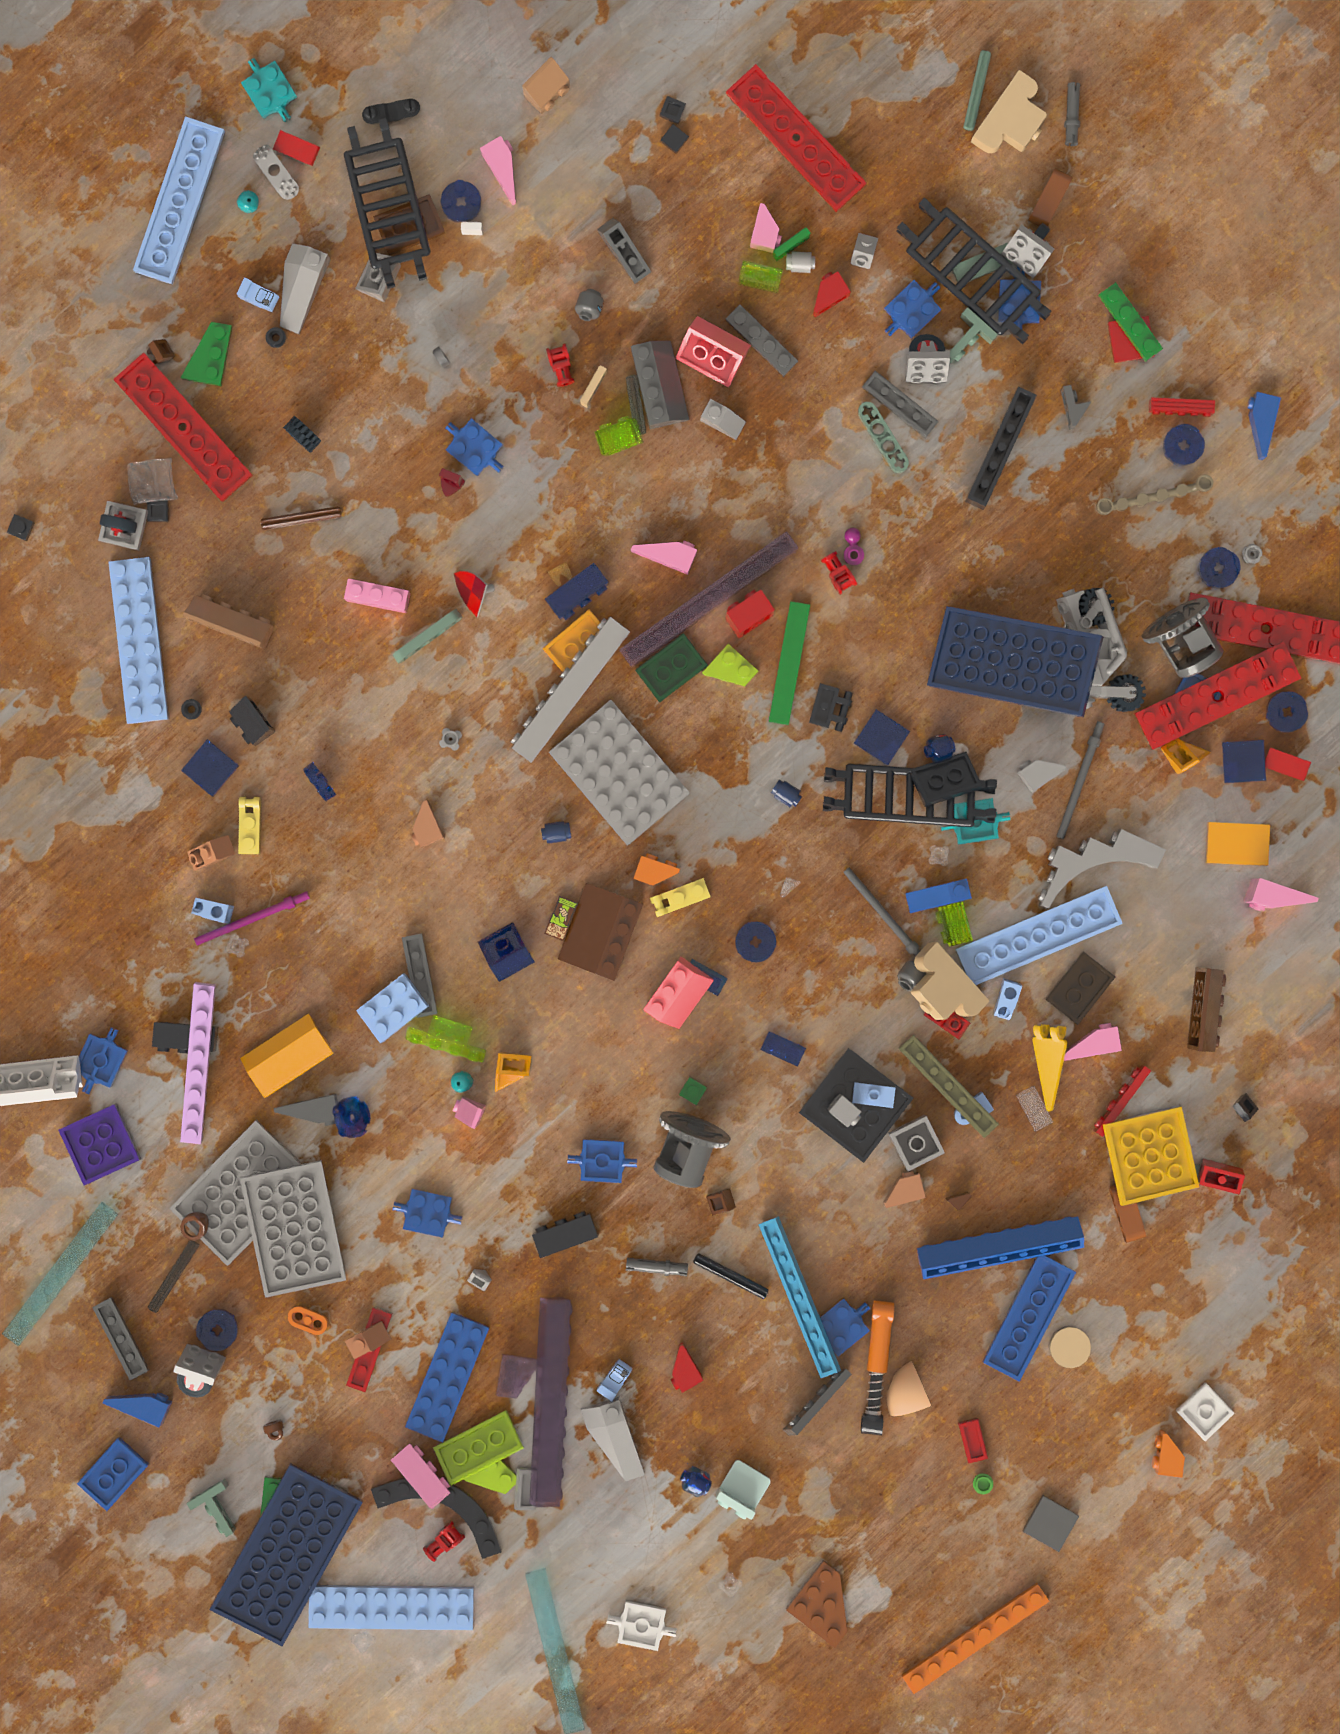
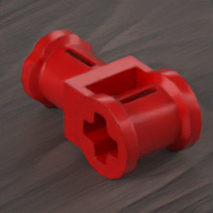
M566 343L558 348H546L550 366H552L553 372H556L557 387H564L574 383L575 380L571 377L569 369L571 365Z
M835 551L823 558L821 562L827 566L830 571L829 577L838 594L841 595L847 588L858 584L847 566L841 564L837 557L838 553Z
M450 1521L435 1536V1540L429 1546L423 1547V1551L431 1561L435 1562L444 1551L447 1553L450 1549L456 1547L466 1536L460 1534L454 1527V1522Z

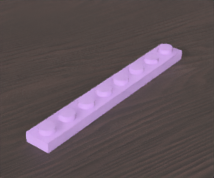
M195 982L193 987L180 1142L202 1143L216 984Z

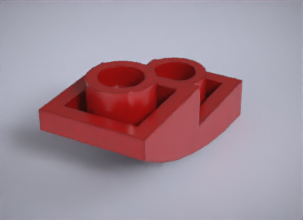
M281 130L273 147V150L310 166H313L320 149L317 145Z
M1270 747L1263 767L1305 781L1312 762Z
M953 1012L945 1020H935L930 1014L924 1013L925 1017L958 1040H960L971 1024L956 1014V1012Z

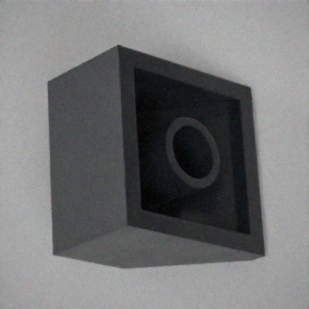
M247 696L243 697L229 711L232 715L230 717L231 722L236 728L240 726L244 732L242 737L248 745L252 743V745L257 746L275 733L255 702Z

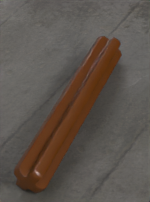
M336 506L261 519V526L263 530L340 518L342 513L340 507Z

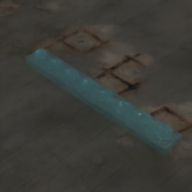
M103 1202L99 1204L2 1335L17 1346L21 1345L118 1216L117 1212Z
M546 1568L527 1572L525 1576L564 1734L583 1731L585 1726Z

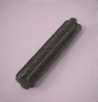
M630 375L626 377V385L634 434L641 436L646 434L638 377L637 375Z

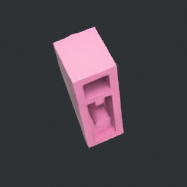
M499 136L481 147L480 151L511 204L514 205L516 204L511 154L513 148L508 140L504 141Z
M683 541V544L671 542L633 545L631 552L688 575L697 549H694L695 545Z
M1111 1023L1100 1024L1098 1029L1092 1030L1066 1049L1064 1061L1122 1051L1118 1027L1112 1026Z
M462 1097L461 1101L457 1100L454 1106L455 1118L475 1129L480 1123L486 1105Z

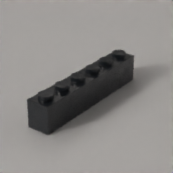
M1019 386L1016 389L965 502L982 510L985 509L1035 401L1036 394Z

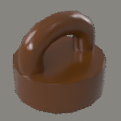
M275 1420L263 1425L264 1434H267L271 1440L277 1441L283 1437L284 1424L282 1420ZM278 1431V1435L275 1436L272 1434L273 1432Z

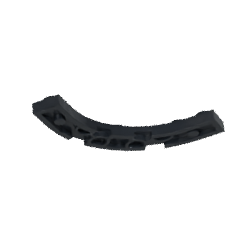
M406 1478L396 1479L371 1488L377 1509L402 1500L422 1499ZM450 1485L448 1490L451 1493L440 1503L451 1508L464 1519L474 1535L482 1559L501 1553L502 1549L495 1529L484 1509L463 1489Z

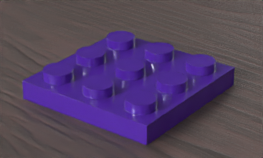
M116 1104L58 1130L83 1186L141 1160Z

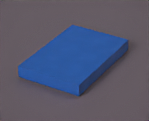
M118 1437L80 1479L77 1485L108 1511L146 1469L149 1463Z

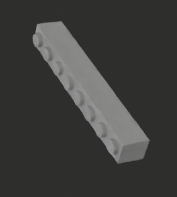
M609 617L607 620L605 618L601 620L597 626L599 631L595 636L592 634L584 643L587 647L583 652H577L572 659L575 663L570 669L568 667L565 668L560 675L562 678L558 685L553 684L548 691L550 695L546 701L541 700L535 708L538 712L533 718L529 716L523 724L525 727L521 734L517 732L511 740L513 744L511 748L532 763L630 633L613 618Z

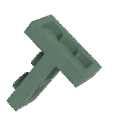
M968 307L961 314L960 318L971 328L950 350L949 363H952L954 360L958 362L966 353L964 349L968 345L972 347L980 338L978 334L989 344L998 335Z
M224 1478L191 1498L186 1504L191 1511L205 1502V1509L210 1516L215 1518L218 1531L228 1537L234 1533L236 1527L216 1496L229 1486Z

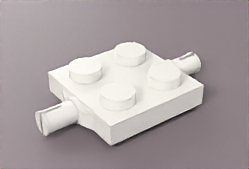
M626 1600L624 1611L620 1617L608 1614L607 1624L619 1625L618 1643L658 1651L663 1635L675 1637L677 1628L665 1626L666 1608Z

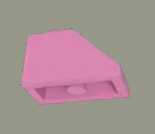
M760 203L750 248L773 253L775 247L780 246L782 236L778 235L779 228L765 204Z

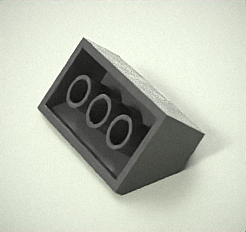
M649 341L632 345V357L649 429L689 421L671 341Z

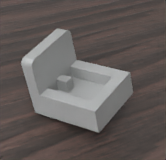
M858 233L851 264L870 269L878 238Z

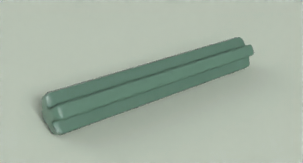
M982 50L979 55L963 126L965 130L973 131L975 128L991 52Z

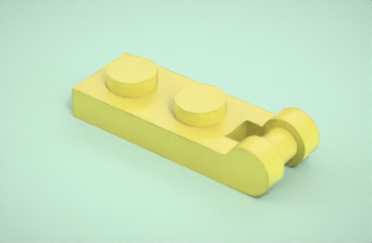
M239 797L238 854H260V797H254L253 799ZM247 807H253V813H246Z
M704 878L654 896L650 900L656 907V916L659 917L710 898V894ZM668 899L670 906L664 908L662 900Z

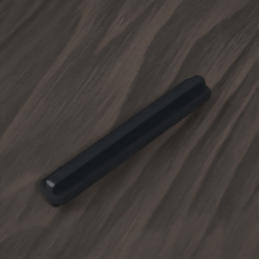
M700 1253L693 1260V1263L762 1299H765L769 1290Z

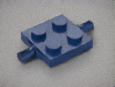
M1000 279L999 297L1015 279ZM1031 281L1041 290V281ZM1021 285L1001 306L998 311V322H1004L1031 293L1027 288ZM1041 294L1037 297V300H1038L1039 302H1040ZM1029 306L1014 323L1022 329L1024 324L1039 323L1040 316Z
M913 280L884 308L893 321L885 329V332L887 333L893 328L888 333L891 336L899 328L905 331L910 338H913L942 310L932 297L940 289L939 285L932 291L937 285L934 282L925 290Z
M472 418L460 430L452 422L448 424L450 427L446 426L445 429L454 435L453 441L446 451L476 476H479L484 468L489 465L498 473L501 470L497 466L503 469L504 466L495 459L497 452L503 444Z
M111 1027L106 1038L89 1034L79 1055L81 1075L87 1080L82 1092L90 1094L94 1083L102 1084L108 1088L112 1087L128 1050L113 1042L119 1030Z
M583 1139L580 1156L568 1155L567 1164L580 1165L581 1181L622 1183L624 1168H637V1159L625 1158L623 1152L624 1141Z
M415 1189L411 1190L410 1199L406 1204L394 1202V1206L401 1208L393 1207V1211L404 1212V1230L441 1238L444 1237L445 1228L449 1222L461 1225L462 1221L454 1219L462 1220L463 1217L451 1214L450 1205L452 1197Z
M843 1298L820 1317L832 1349L837 1356H840L870 1331L863 1323L861 1317L871 1309L867 1306L866 1302L858 1309H854Z

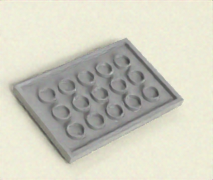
M612 700L607 702L549 751L550 755L627 846L690 794Z
M256 1120L169 1209L181 1221L189 1213H205L208 1216L209 1226L206 1234L200 1239L228 1266L253 1241L240 1177L295 1166L301 1163ZM194 1220L188 1221L186 1226L195 1235H198L199 1224Z
M322 1160L240 1177L265 1298L346 1280Z

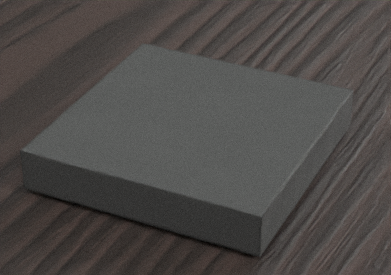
M1042 1495L1022 1531L1060 1552L1079 1515Z

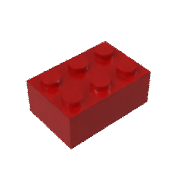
M755 589L745 595L743 602L739 603L736 601L727 609L725 619L738 639L773 617L775 609L762 590L758 592Z

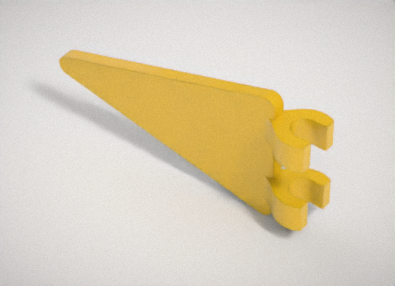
M1041 1024V1026L1034 1025L1033 1032L1036 1037H1033L1032 1041L1045 1106L1049 1112L1054 1109L1067 1048V1041L1063 1040L1066 1035V1026L1050 1027L1047 1024Z

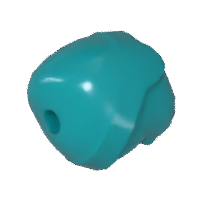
M243 191L237 198V205L241 211L252 213L258 209L259 198L253 191Z
M460 1071L451 1077V1087L459 1093L468 1091L474 1083V1079L466 1071Z

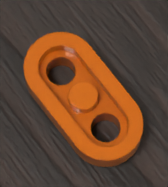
M295 1306L288 1313V1321L292 1326L314 1335L324 1333L328 1327V1319L325 1315L306 1307ZM297 1312L303 1315L302 1319L296 1318ZM315 1320H320L322 1325L320 1327L315 1326Z

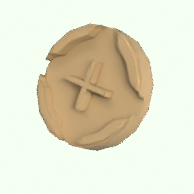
M1067 1326L1054 1333L1050 1340L1049 1349L1053 1359L1059 1365L1066 1368H1075L1087 1361L1090 1356L1091 1344L1089 1338L1082 1330L1077 1327Z

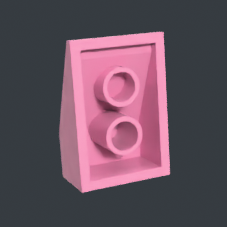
M1253 878L1250 881L1244 902L1249 903V908L1264 911L1265 908L1318 902L1319 898L1262 878Z

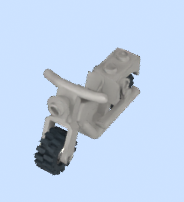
M1091 588L1077 592L1071 589L1063 592V597L1056 599L1058 603V611L1065 622V628L1098 634L1104 637L1086 709L1093 706L1094 698L1108 699L1107 702L1112 703L1110 707L1116 708V711H1134L1141 707L1140 704L1145 701L1142 697H1146V693H1143L1142 690H1146L1145 686L1141 687L1143 682L1138 680L1139 677L1131 674L1119 675L1114 677V680H1110V686H1102L1127 657V650L1112 612L1115 607H1111V604L1114 603V600L1109 599L1112 597L1111 594H1106L1107 591L1104 588ZM1095 625L1098 627V629H1087Z

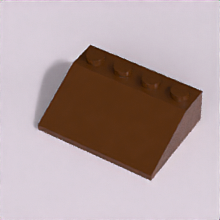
M586 883L558 960L615 981L643 904Z
M1195 967L1187 1043L1188 1049L1215 1052L1216 1048L1219 1047L1220 1036L1217 1035L1218 1027H1221L1222 1016L1219 1015L1220 1007H1223L1224 995H1221L1222 987H1225L1226 975L1223 974L1224 970Z

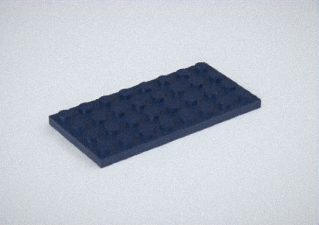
M946 606L927 686L1084 718L1104 637L1098 634Z
M290 1463L209 1610L283 1647L363 1500Z

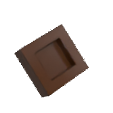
M166 339L153 340L148 344L147 354L154 355L155 360L152 361L154 364L170 361L175 357Z

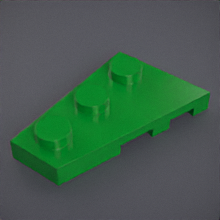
M216 322L210 323L180 377L182 380L222 387L232 333L231 325Z

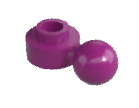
M851 527L846 530L844 535L849 546L844 550L843 556L848 564L858 565L864 559V551L857 545L861 534L857 528ZM852 551H856L858 553V557L856 559H852L850 557V553Z

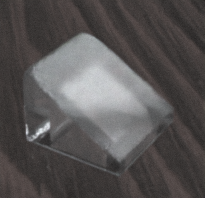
M786 877L779 896L784 898L801 882Z

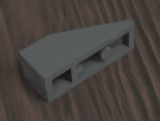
M612 218L597 229L607 247L635 284L651 273V270L619 221Z
M336 1094L274 1108L275 1113L315 1123L324 1122L325 1126L336 1124L337 1119L342 1118Z

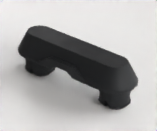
M409 98L391 103L371 105L363 110L362 117L368 124L379 123V119L387 118V122L398 121L416 116L420 111V104L417 100Z

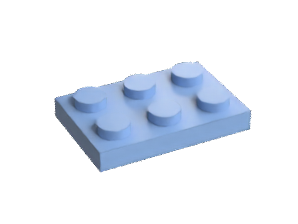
M404 973L356 1011L377 1040L383 1043L429 1007V1005Z

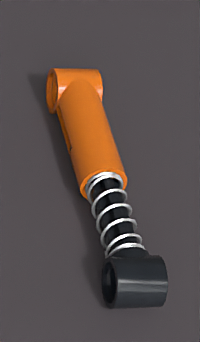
M873 1300L867 1370L871 1372L869 1373L870 1382H868L870 1386L869 1390H867L869 1392L867 1398L868 1407H866V1412L862 1413L861 1434L882 1436L883 1415L880 1410L882 1406L880 1400L883 1397L881 1390L884 1389L882 1387V1382L884 1381L883 1374L887 1373L894 1302Z

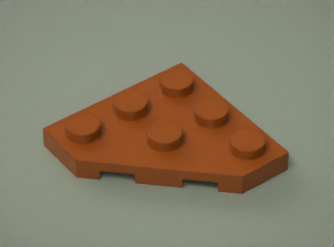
M823 1560L787 1606L786 1611L834 1648L846 1635L847 1624L840 1572Z

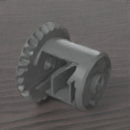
M1197 598L1177 606L1155 620L1142 634L1144 642L1149 644L1159 643L1177 675L1182 678L1196 675L1209 668L1221 658L1224 652L1203 616L1208 611L1210 605L1206 598ZM1183 632V638L1193 654L1205 647L1206 650L1193 657L1192 655L1190 657L1186 655L1178 661L1174 652L1180 650V646L1176 644L1170 647L1166 640Z
M662 1112L659 1121L669 1132L660 1156L656 1159L653 1168L660 1177L671 1183L688 1188H697L703 1183L705 1177L703 1174L713 1148H725L729 1145L731 1138L724 1130L703 1119L680 1112Z

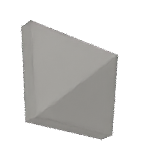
M474 1269L467 1281L485 1291L491 1282V1278L486 1270Z

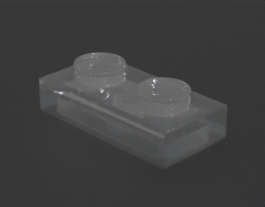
M1035 1086L1016 1094L1035 1132L1053 1123Z

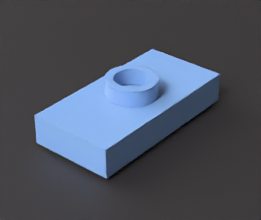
M854 1082L852 1103L893 1108L895 1087Z

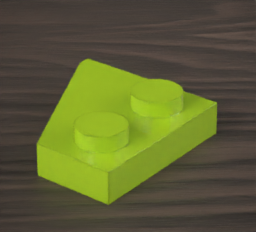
M728 644L702 674L745 687L758 673V670Z
M500 1460L464 1480L506 1494L516 1484V1473L503 1460Z

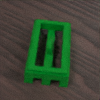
M807 227L774 249L773 257L776 261H779L787 253H790L810 238L811 233Z

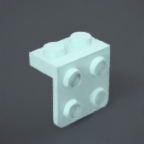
M736 1460L716 1492L717 1503L726 1509L731 1507L736 1510L735 1514L742 1519L749 1518L752 1520L756 1513V1506L770 1485V1478L742 1461Z

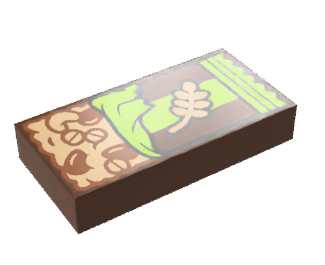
M559 896L544 934L564 941L578 903Z

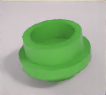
M980 1473L973 1479V1488L979 1494H987L993 1488V1480L988 1474Z

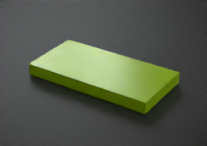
M505 1410L433 1447L449 1485L452 1486L524 1449V1446L508 1411Z

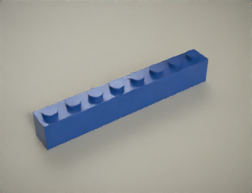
M1078 1216L1065 1217L1062 1220L1045 1221L1042 1224L1025 1225L1017 1229H1005L1001 1232L984 1233L976 1237H964L956 1241H944L936 1245H924L921 1248H917L918 1261L923 1279L1084 1248V1235Z

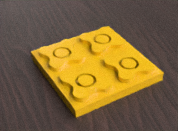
M1182 1107L1170 1108L1103 1124L1120 1205L1124 1206L1199 1187Z

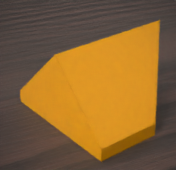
M1179 738L1160 747L1177 774L1183 773L1211 753Z
M498 1053L495 1092L524 1076H529L530 1055Z

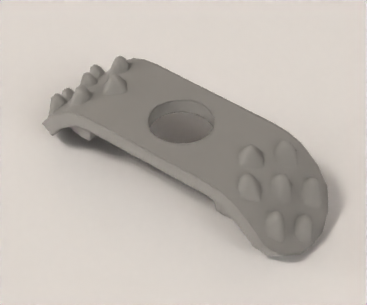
M268 144L259 147L253 154L255 162L283 199L294 198L299 192V186ZM273 164L280 167V172L276 176L269 174V167Z

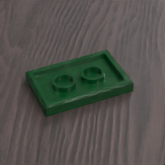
M683 633L635 671L660 703L708 667V664Z

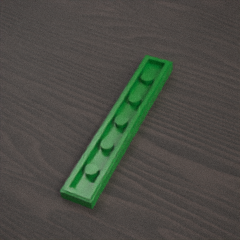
M790 601L768 722L789 726L810 610L809 604Z

